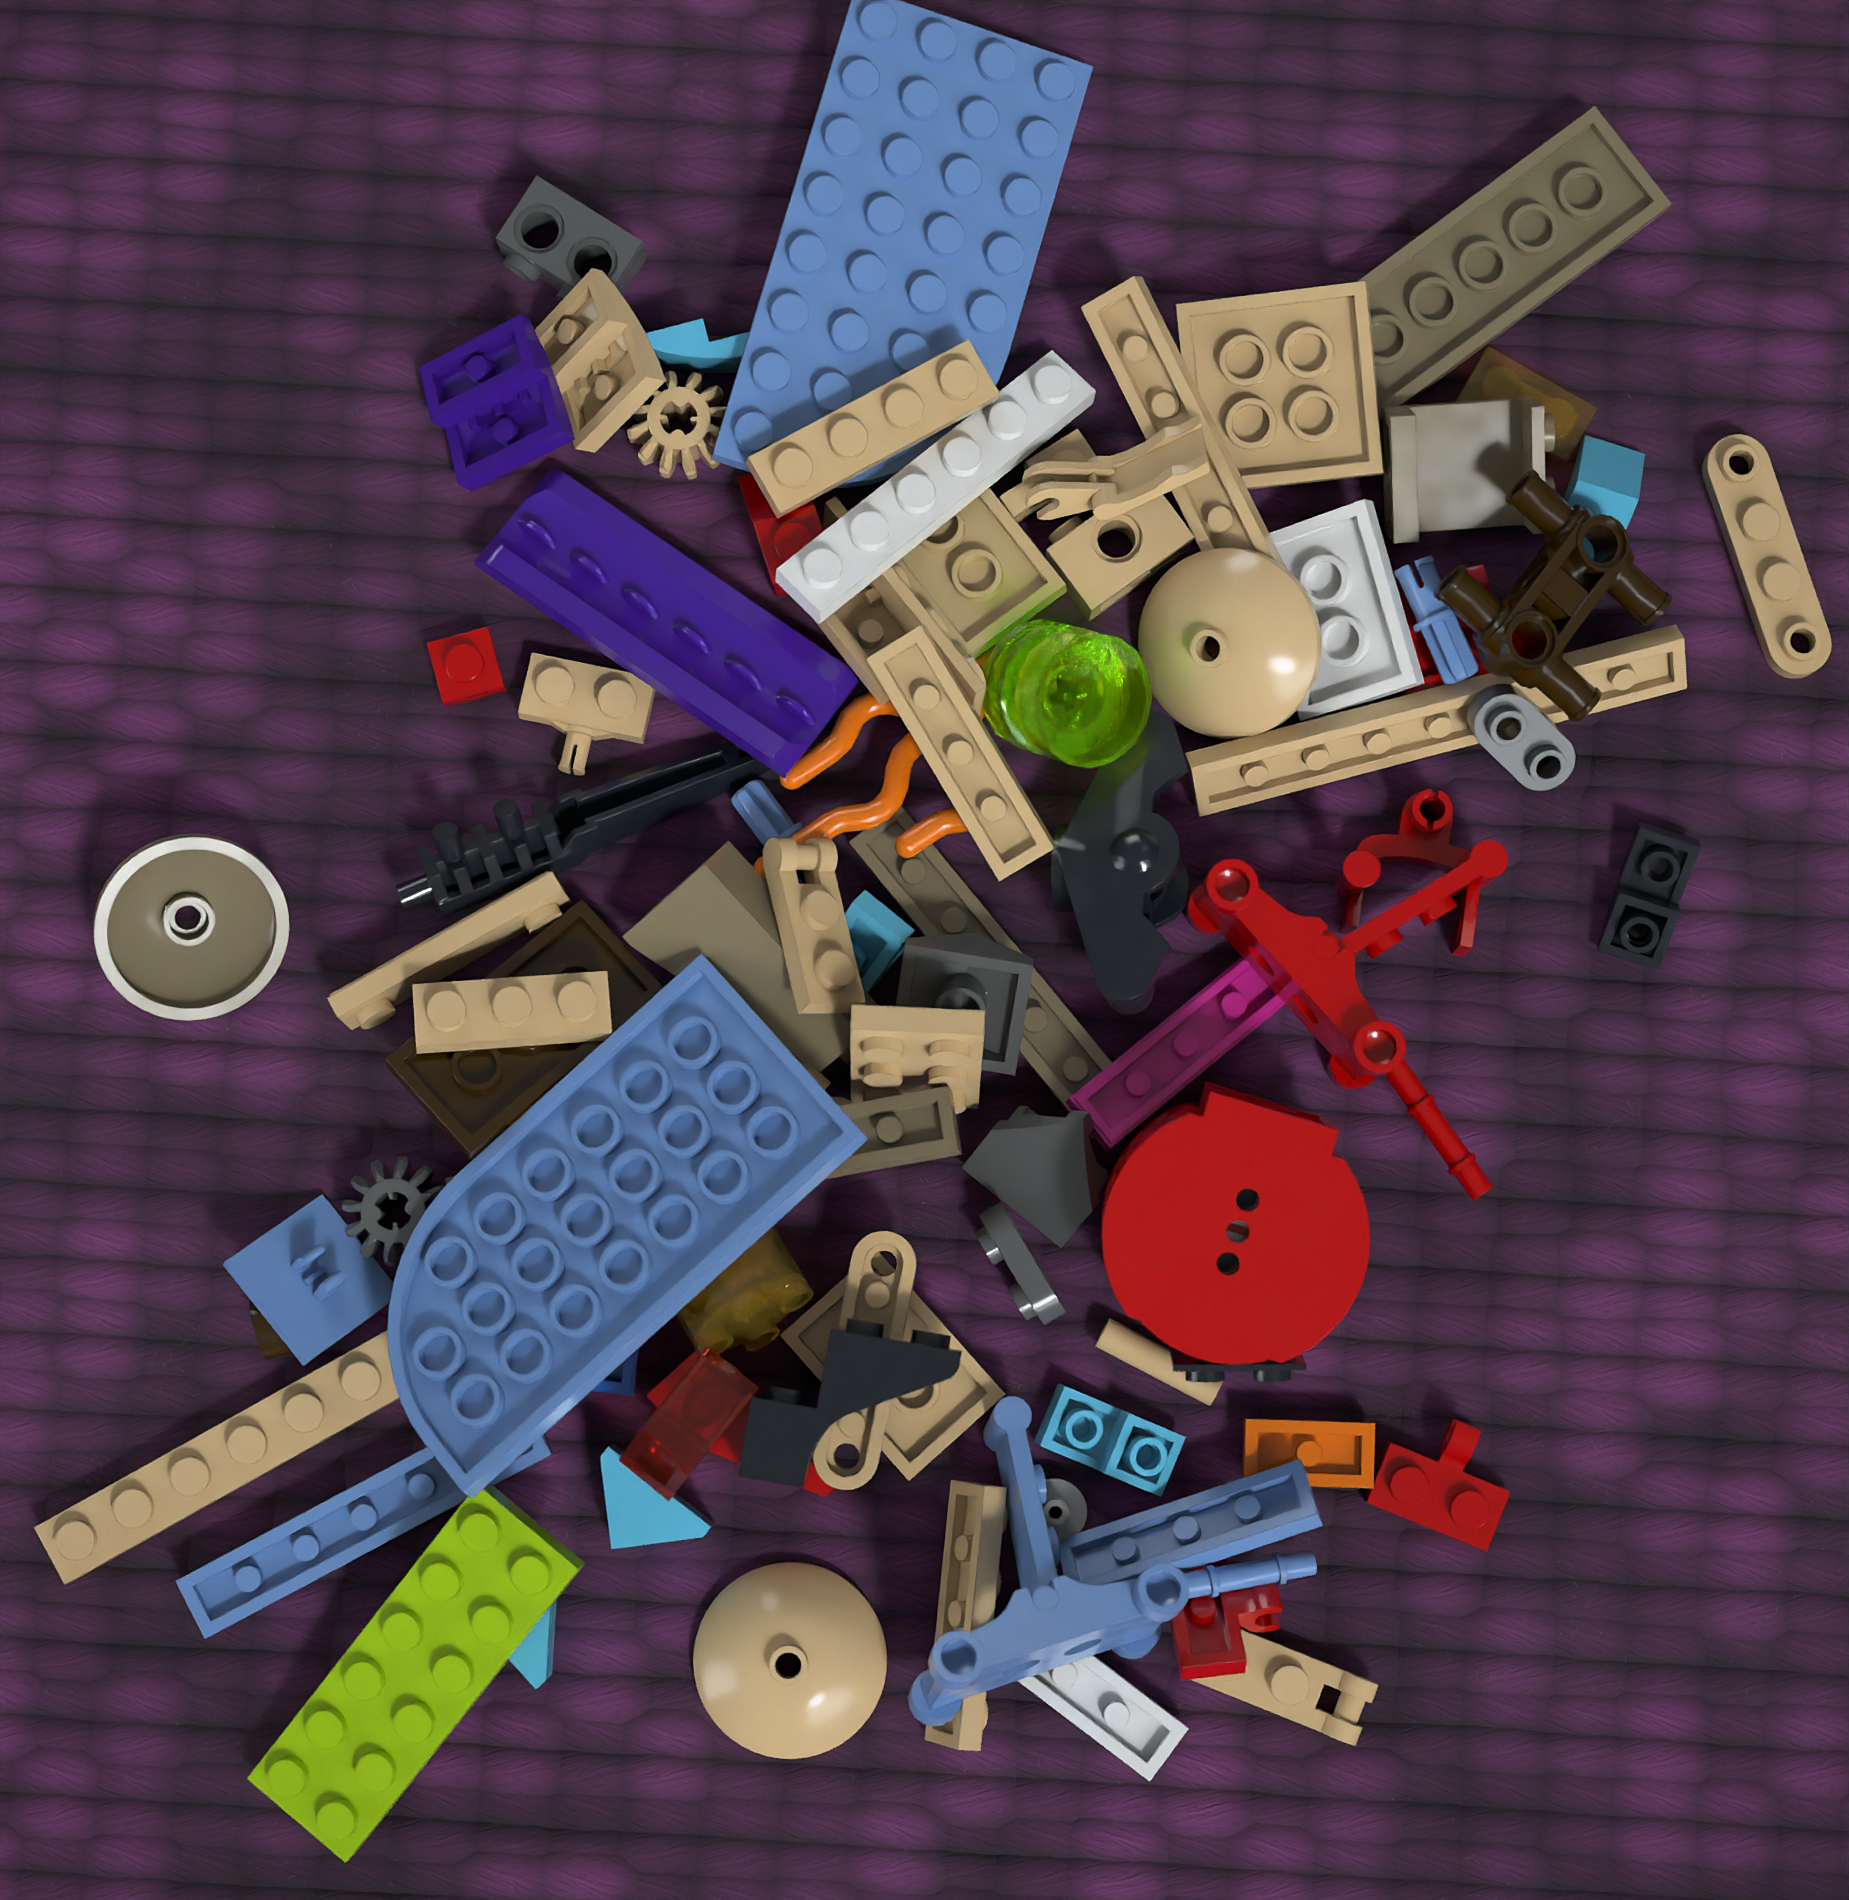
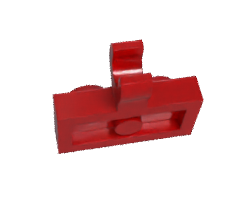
M1452 1418L1436 1460L1387 1441L1374 1474V1489H1368L1364 1501L1487 1552L1511 1491L1463 1471L1475 1450L1481 1430Z
M1225 1558L1207 1565L1218 1567L1227 1565V1561ZM1203 1566L1198 1567V1568H1195V1569H1192V1570H1189V1571H1186V1572L1202 1570V1569H1203ZM1260 1585L1245 1590H1232L1219 1593L1217 1597L1213 1598L1206 1595L1188 1599L1179 1614L1169 1620L1180 1681L1245 1673L1247 1658L1240 1627L1258 1633L1280 1629L1278 1613L1282 1612L1283 1607L1278 1585Z

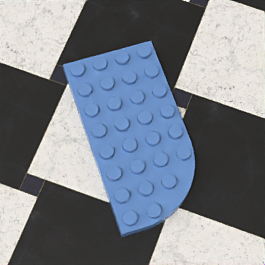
M900 0L850 1L711 460L750 472L746 465L749 456L968 339L996 386L1010 351L1093 66ZM967 417L835 488L864 486L890 479Z
M702 953L475 1157L441 1190L412 1232L402 1254L393 1283L388 1315V1349L393 1380L401 1404L418 1435L461 1491L472 1498L868 1140L864 1133Z

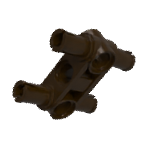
M1532 470L1514 484L1508 492L1505 501L1509 505H1513L1545 534L1543 539L1545 544L1504 599L1500 602L1471 576L1463 565L1454 568L1440 582L1433 596L1438 601H1442L1474 630L1472 638L1478 647L1480 661L1487 671L1496 676L1511 677L1521 687H1527L1528 689L1538 688L1574 723L1575 721H1580L1592 711L1600 700L1602 692L1597 687L1592 686L1562 658L1564 654L1563 648L1603 594L1607 591L1638 620L1642 627L1652 624L1663 614L1671 603L1672 596L1668 592H1664L1633 563L1635 557L1632 553V548L1629 546V537L1620 521L1608 515H1595L1586 506L1579 504L1571 506L1539 477V473ZM1584 537L1592 544L1594 550L1593 560L1585 552ZM1513 632L1517 633L1522 640L1524 646L1522 657L1518 655L1513 647Z

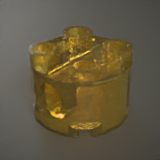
M772 1226L676 1313L675 1316L701 1359L713 1358L726 1349L741 1344L745 1346L747 1351H755L777 1338L780 1333L777 1323L790 1312L799 1309L810 1301L814 1291L777 1230Z

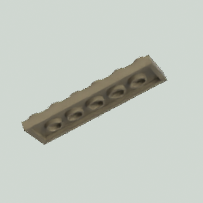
M1595 106L1357 281H1366L1368 284L1380 423H1382L1381 407L1403 406L1409 403L1669 209L1672 203Z

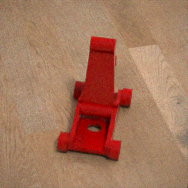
M1494 840L1478 842L1459 859L1455 869L1341 939L1334 933L1326 931L1328 926L1320 917L1297 915L1286 910L1259 888L1257 875L1246 862L1238 859H1226L1214 865L1205 877L1204 883L1196 887L1188 897L1185 914L1190 926L1197 932L1205 935L1221 933L1251 965L1256 973L1329 1052L1326 1060V1070L1332 1083L1344 1090H1360L1373 1082L1377 1075H1385L1408 1108L1406 1112L1409 1117L1413 1115L1449 1167L1448 1173L1450 1175L1454 1174L1471 1200H1475L1490 1190L1493 1185L1475 1161L1477 1156L1474 1152L1470 1154L1435 1104V1096L1428 1094L1405 1061L1406 1044L1401 1031L1392 1023L1379 1020L1359 990L1355 977V956L1365 950L1372 960L1404 940L1398 929L1419 917L1423 925L1427 926L1456 908L1457 904L1453 900L1452 895L1467 886L1471 888L1484 887L1505 871L1508 864V855L1505 848Z

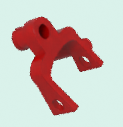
M1426 789L1412 795L1402 807L1396 835L1380 834L1369 836L1363 839L1357 849L1345 858L1343 874L1335 886L1337 896L1345 901L1340 934L1348 935L1359 927L1364 888L1373 885L1379 879L1381 874L1380 862L1401 861L1418 863L1439 869L1445 873L1457 867L1459 859L1468 851L1449 845L1453 822V804L1446 793L1441 790L1436 793L1432 791L1433 789ZM1426 808L1431 810L1435 814L1436 821L1431 825H1427V819L1422 816L1420 809ZM1468 886L1463 888L1464 892L1452 950L1453 955L1465 956L1473 947L1480 888Z

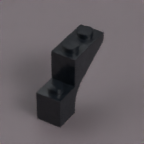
M847 1318L845 1330L835 1328L830 1330L818 1405L806 1404L807 1391L769 1385L767 1397L760 1395L751 1397L738 1477L803 1488L807 1484L810 1464L815 1449L822 1436L832 1424L851 1413L952 1378L960 1366L962 1350L949 1348L951 1339L949 1335L912 1329L910 1341L884 1337L885 1324Z

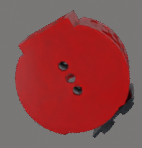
M1207 1081L1205 1082L1198 1106L1185 1102L1156 1117L1129 1142L1117 1160L1109 1177L1102 1204L1101 1232L1106 1271L1115 1296L1127 1316L1140 1320L1156 1337L1169 1345L1173 1372H1185L1186 1381L1200 1383L1224 1381L1225 1371H1251V1379L1254 1381L1291 1380V1371H1306V1362L1302 1354L1330 1334L1347 1314L1358 1295L1369 1259L1370 1225L1367 1207L1355 1176L1334 1147L1339 1129L1330 1118Z

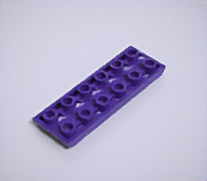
M550 469L523 501L516 513L499 530L474 561V565L784 779L851 694L859 681L844 663L559 470Z

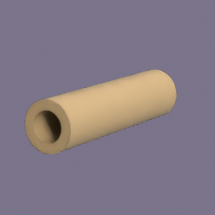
M1111 1318L1108 1319L1095 1347L1208 1406L1212 1404L1223 1381L1209 1383L1186 1381L1185 1372H1173L1169 1348Z

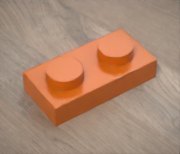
M1261 1418L1243 1419L1242 1478L1301 1459L1311 1486L1374 1489L1375 1423Z

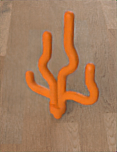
M1018 642L1004 653L996 646H993L975 659L986 679V691L979 716L981 720H983L985 713L994 704L1021 687L1017 674L1034 663L1033 656L1022 642ZM870 692L855 698L841 711L830 735L805 752L785 779L779 775L781 785L791 790L800 788L839 761L852 748L862 726L869 719L878 715L900 717L891 700L880 705ZM910 732L893 747L885 767L883 787L881 792L872 801L865 804L837 807L819 816L789 838H792L796 844H805L810 838L832 839L843 832L869 830L888 821L902 806L909 788L912 765L922 755ZM955 807L943 808L925 817L902 833L896 839L895 850L901 857L911 858L948 834L969 832ZM761 856L755 862L753 868L767 882L763 866V856Z

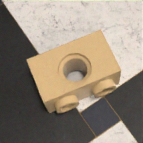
M1161 495L1108 520H1099L1094 515L1085 522L1082 521L1079 515L1071 518L1048 537L1053 545L1046 549L1045 558L1065 582L1067 593L1086 619L1091 621L1190 550L1195 536L1166 497ZM1120 531L1128 536L1133 549L1124 557L1113 558L1101 551L1097 540L1105 532Z

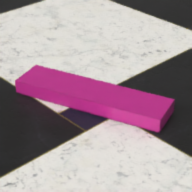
M1241 957L1072 1095L1066 1103L1071 1110L1090 1112L1094 1125V1130L1091 1134L1104 1150L1108 1151L1283 1007L1285 1003L1256 973L1251 965Z

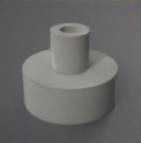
M1060 1478L1046 1479L1047 1499L1046 1503L1042 1504L1047 1527L1055 1529L1058 1540L1078 1534L1082 1530L1087 1518V1505L1082 1493L1067 1480ZM1051 1507H1060L1061 1513L1058 1517H1051L1049 1515Z

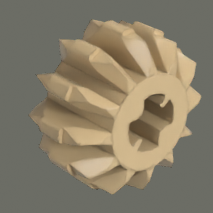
M668 371L665 373L667 389L662 392L657 389L647 399L651 404L643 403L631 416L641 423L633 425L627 430L631 443L644 444L638 453L639 460L643 465L651 464L661 457L659 472L662 477L670 478L674 473L676 464L683 463L687 479H695L697 477V469L694 461L701 458L712 469H715L720 464L711 460L714 450L711 446L715 447L726 407H717L724 395L718 385L710 387L701 393L702 377L699 373L693 372L688 377L685 387H679L675 372ZM675 416L683 422L690 419L693 431L687 435L679 429L672 432L669 420Z

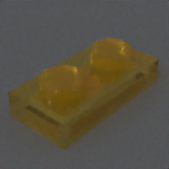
M1488 346L1456 402L1534 397L1544 406V413H1552L1554 419L1555 447L1553 451L1545 452V458L1563 467L1598 408Z

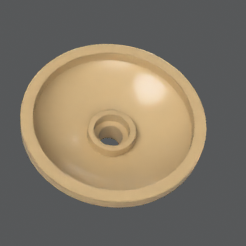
M1237 547L1214 548L1198 552L1181 560L1170 568L1154 586L1147 598L1140 619L1138 632L1139 658L1143 674L1151 692L1165 711L1176 721L1205 736L1219 739H1240L1258 735L1280 725L1298 710L1305 701L1315 682L1320 665L1321 631L1315 608L1308 593L1297 578L1283 565L1262 553ZM1209 636L1215 638L1220 646V652L1216 659L1210 657L1206 652L1205 644Z
M772 1563L741 1575L725 1587L711 1603L701 1621L695 1640L693 1655L694 1677L699 1696L706 1711L715 1724L733 1741L755 1753L781 1759L806 1758L827 1752L841 1745L852 1737L868 1720L878 1703L885 1683L887 1671L886 1641L880 1621L866 1597L847 1579L827 1568L810 1563ZM790 1652L799 1657L801 1670L796 1675L785 1676L778 1671L776 1660L783 1653Z

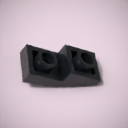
M1638 821L1609 903L1597 944L1598 951L1657 970L1659 969L1681 913L1679 908L1681 897L1701 849L1699 840Z

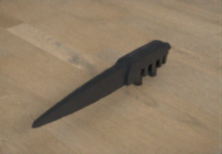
M831 718L809 748L820 743L830 735L838 718ZM732 742L642 770L582 792L581 787L557 796L547 811L542 800L532 803L530 807L533 818L523 821L517 802L513 799H503L498 801L493 807V814L499 831L487 835L482 823L470 827L474 840L463 844L457 826L454 823H439L432 831L438 854L432 856L429 846L416 850L425 874L395 886L404 909L435 898L440 910L446 917L509 893L546 871H553L556 875L577 867L593 851L686 812L767 772L770 768Z

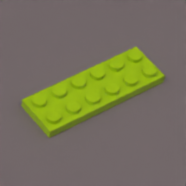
M491 1483L474 1498L468 1496L247 1779L346 1863L355 1855L584 1566L585 1562Z

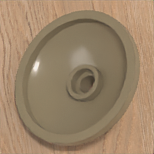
M190 833L169 836L153 841L132 853L121 862L107 879L98 897L93 916V940L96 954L106 977L113 987L138 1008L153 1015L174 1020L193 1021L213 1018L229 1013L250 1001L269 983L276 973L284 957L289 938L287 903L271 870L259 857L242 845L229 839L208 834ZM183 906H193L198 909L196 916L187 922L178 921L175 919V914Z

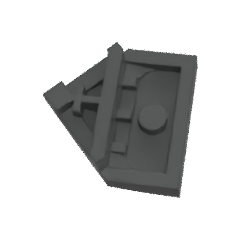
M1019 1106L1008 1120H999L962 1167L968 1174L1060 1248L1065 1245L1100 1202L1098 1193L1109 1180L1107 1169L1096 1162L1089 1135L1094 1130L1090 1112L1071 1110L1067 1117L1064 1118L1038 1115L1029 1106Z

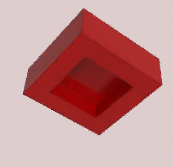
M488 626L427 643L441 699L445 707L507 691L493 637Z

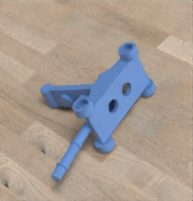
M1015 1396L1002 1398L996 1404L983 1430V1438L986 1445L996 1452L1002 1487L1007 1488L1005 1504L1021 1589L1014 1591L1007 1608L998 1618L971 1632L961 1630L949 1631L938 1639L930 1652L928 1660L929 1669L919 1674L910 1688L908 1695L909 1709L914 1717L923 1724L930 1726L944 1725L956 1715L963 1699L1110 1649L1123 1658H1142L1152 1650L1159 1640L1161 1623L1176 1617L1188 1599L1206 1595L1213 1598L1222 1592L1274 1582L1277 1585L1286 1584L1287 1580L1316 1575L1317 1564L1314 1553L1311 1549L1287 1554L1275 1552L1266 1558L1218 1567L1205 1565L1202 1570L1183 1573L1174 1565L1156 1563L1147 1567L1138 1579L1101 1585L1082 1584L1065 1575L1058 1577L1056 1566L1059 1565L1060 1561L1058 1538L1055 1529L1047 1527L1042 1504L1046 1503L1047 1499L1046 1479L1042 1466L1040 1464L1033 1465L1026 1430L1032 1420V1412L1029 1405L1021 1398Z

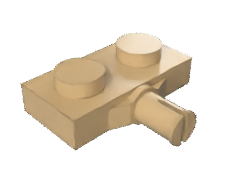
M532 653L518 714L520 719L548 724L566 734L558 769L570 774L576 751L572 769L574 775L582 776L585 774L591 740L616 738L644 744L656 690L630 672Z

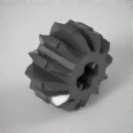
M407 1157L397 1158L394 1165L393 1178L383 1161L376 1160L372 1162L371 1172L376 1184L373 1185L361 1176H354L350 1183L354 1189L364 1194L362 1202L344 1200L341 1207L343 1211L349 1213H361L362 1220L351 1223L345 1228L347 1237H358L369 1232L370 1235L362 1244L360 1253L364 1257L370 1258L384 1244L383 1258L384 1264L387 1266L398 1265L402 1245L405 1249L412 1232L423 1214L445 1187L441 1185L428 1191L425 1190L435 1173L434 1169L427 1165L421 1167L410 1180L412 1166L410 1159ZM403 1194L409 1199L404 1209L411 1218L406 1225L394 1222L393 1228H390L386 1222L389 1220L391 1213L384 1205L388 1199L401 1201Z

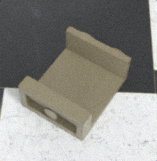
M1534 397L1381 407L1382 445L1385 474H1383L1385 533L1394 544L1419 542V532L1525 525L1533 534L1542 533L1513 505H1509L1505 501L1508 492L1514 484L1532 470L1539 473V477L1556 491L1553 477H1545V452H1551L1555 447L1554 419L1552 413H1544V406Z

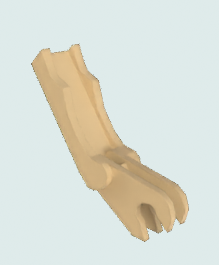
M1200 413L1179 426L1164 427L1147 441L1115 455L1095 456L1087 462L1044 461L1033 464L1024 472L1022 477L1023 486L1038 482L1046 477L1053 478L1054 480L1037 484L1030 489L1025 498L1026 506L1055 498L1057 499L1055 502L1046 505L1037 512L1038 519L1052 520L1093 509L1095 518L1108 520L1210 473Z

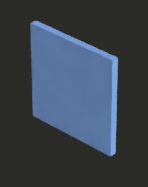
M323 1194L223 1263L229 1274L303 1366L390 1303L393 1288L392 1280L373 1257H364L360 1253L362 1247L360 1240L357 1237H347L345 1228L348 1225Z

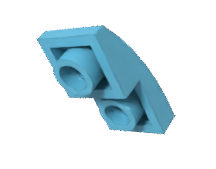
M1058 1383L1033 1443L1161 1497L1186 1437Z

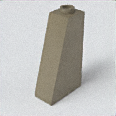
M729 841L622 936L631 947L675 976L702 953L787 1049L817 1071L821 1072L838 1057L846 1064L851 1062V1013H797L768 883ZM863 989L866 1000L864 1005L879 1006Z

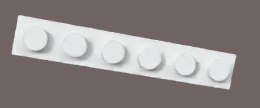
M1051 350L999 391L1000 396L995 402L969 415L776 569L775 582L818 624L822 623L1093 404L1096 390Z

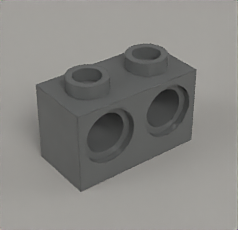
M539 176L535 177L496 236L500 251L506 257L503 265L514 275L529 284L534 285L539 278L559 290L555 297L560 302L582 279L579 276L581 267L592 259H603L612 265L607 277L622 296H624L647 261L643 241ZM549 226L559 232L557 239L549 247L537 249L526 243L529 234L538 227Z

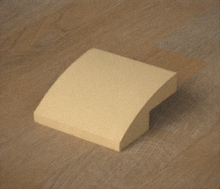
M592 268L535 329L560 388L575 438L573 444L577 450L596 452L666 381L659 360L639 320L616 286L602 270Z

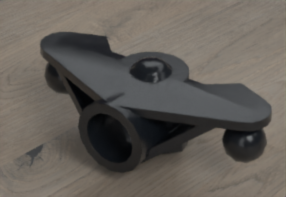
M1153 710L1139 711L1129 716L1122 724L1071 822L1059 823L1057 825L1054 835V842L1057 847L1052 850L1051 892L1054 909L1056 912L1075 913L1094 979L1100 993L1112 1009L1128 1016L1139 1014L1150 1005L1155 992L1154 983L1172 950L1171 944L1156 928H1160L1175 920L1186 907L1190 894L1188 872L1180 860L1179 837L1170 822L1160 816V794L1189 770L1175 726L1169 717Z

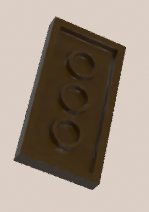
M583 899L484 978L495 979L607 971L612 1034L664 988ZM414 1035L385 1059L388 1070L471 1161L604 1041L417 1054L416 1038Z

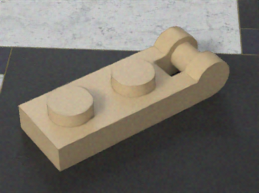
M772 837L768 839L763 849V866L797 1013H851L852 1005H864L866 1000L835 875L838 860L835 843L828 838H810L805 844H796L792 838ZM796 870H803L806 884H799Z
M1243 1628L1240 1629L1247 1658L1245 1673L1190 1679L1353 1746H1356L1363 1728L1357 1723L1365 1702H1373L1379 1686L1376 1682ZM1324 1684L1341 1691L1333 1714L1316 1707Z

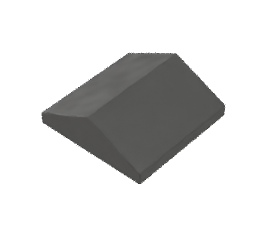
M974 933L906 938L896 1007L985 1011L981 1070L1015 1075L1034 958Z

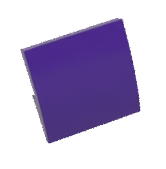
M523 314L502 323L419 367L430 419L446 430L457 483L470 491H474L575 440L568 412L552 367L529 318Z

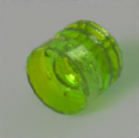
M1041 618L1019 624L1003 636L986 661L983 673L986 679V691L983 700L984 714L995 733L1016 748L1044 755L1047 758L1068 765L1094 768L1114 762L1132 748L1147 724L1152 701L1149 672L1138 651L1119 637Z

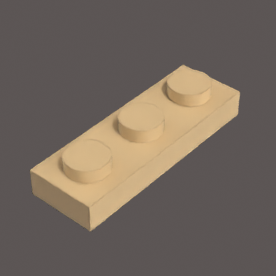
M607 971L412 984L417 1054L605 1041L612 1035Z

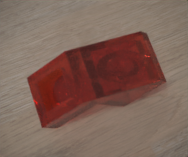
M707 1347L643 1426L619 1461L667 1501H670L759 1388L742 1375L733 1364L725 1361L711 1348Z

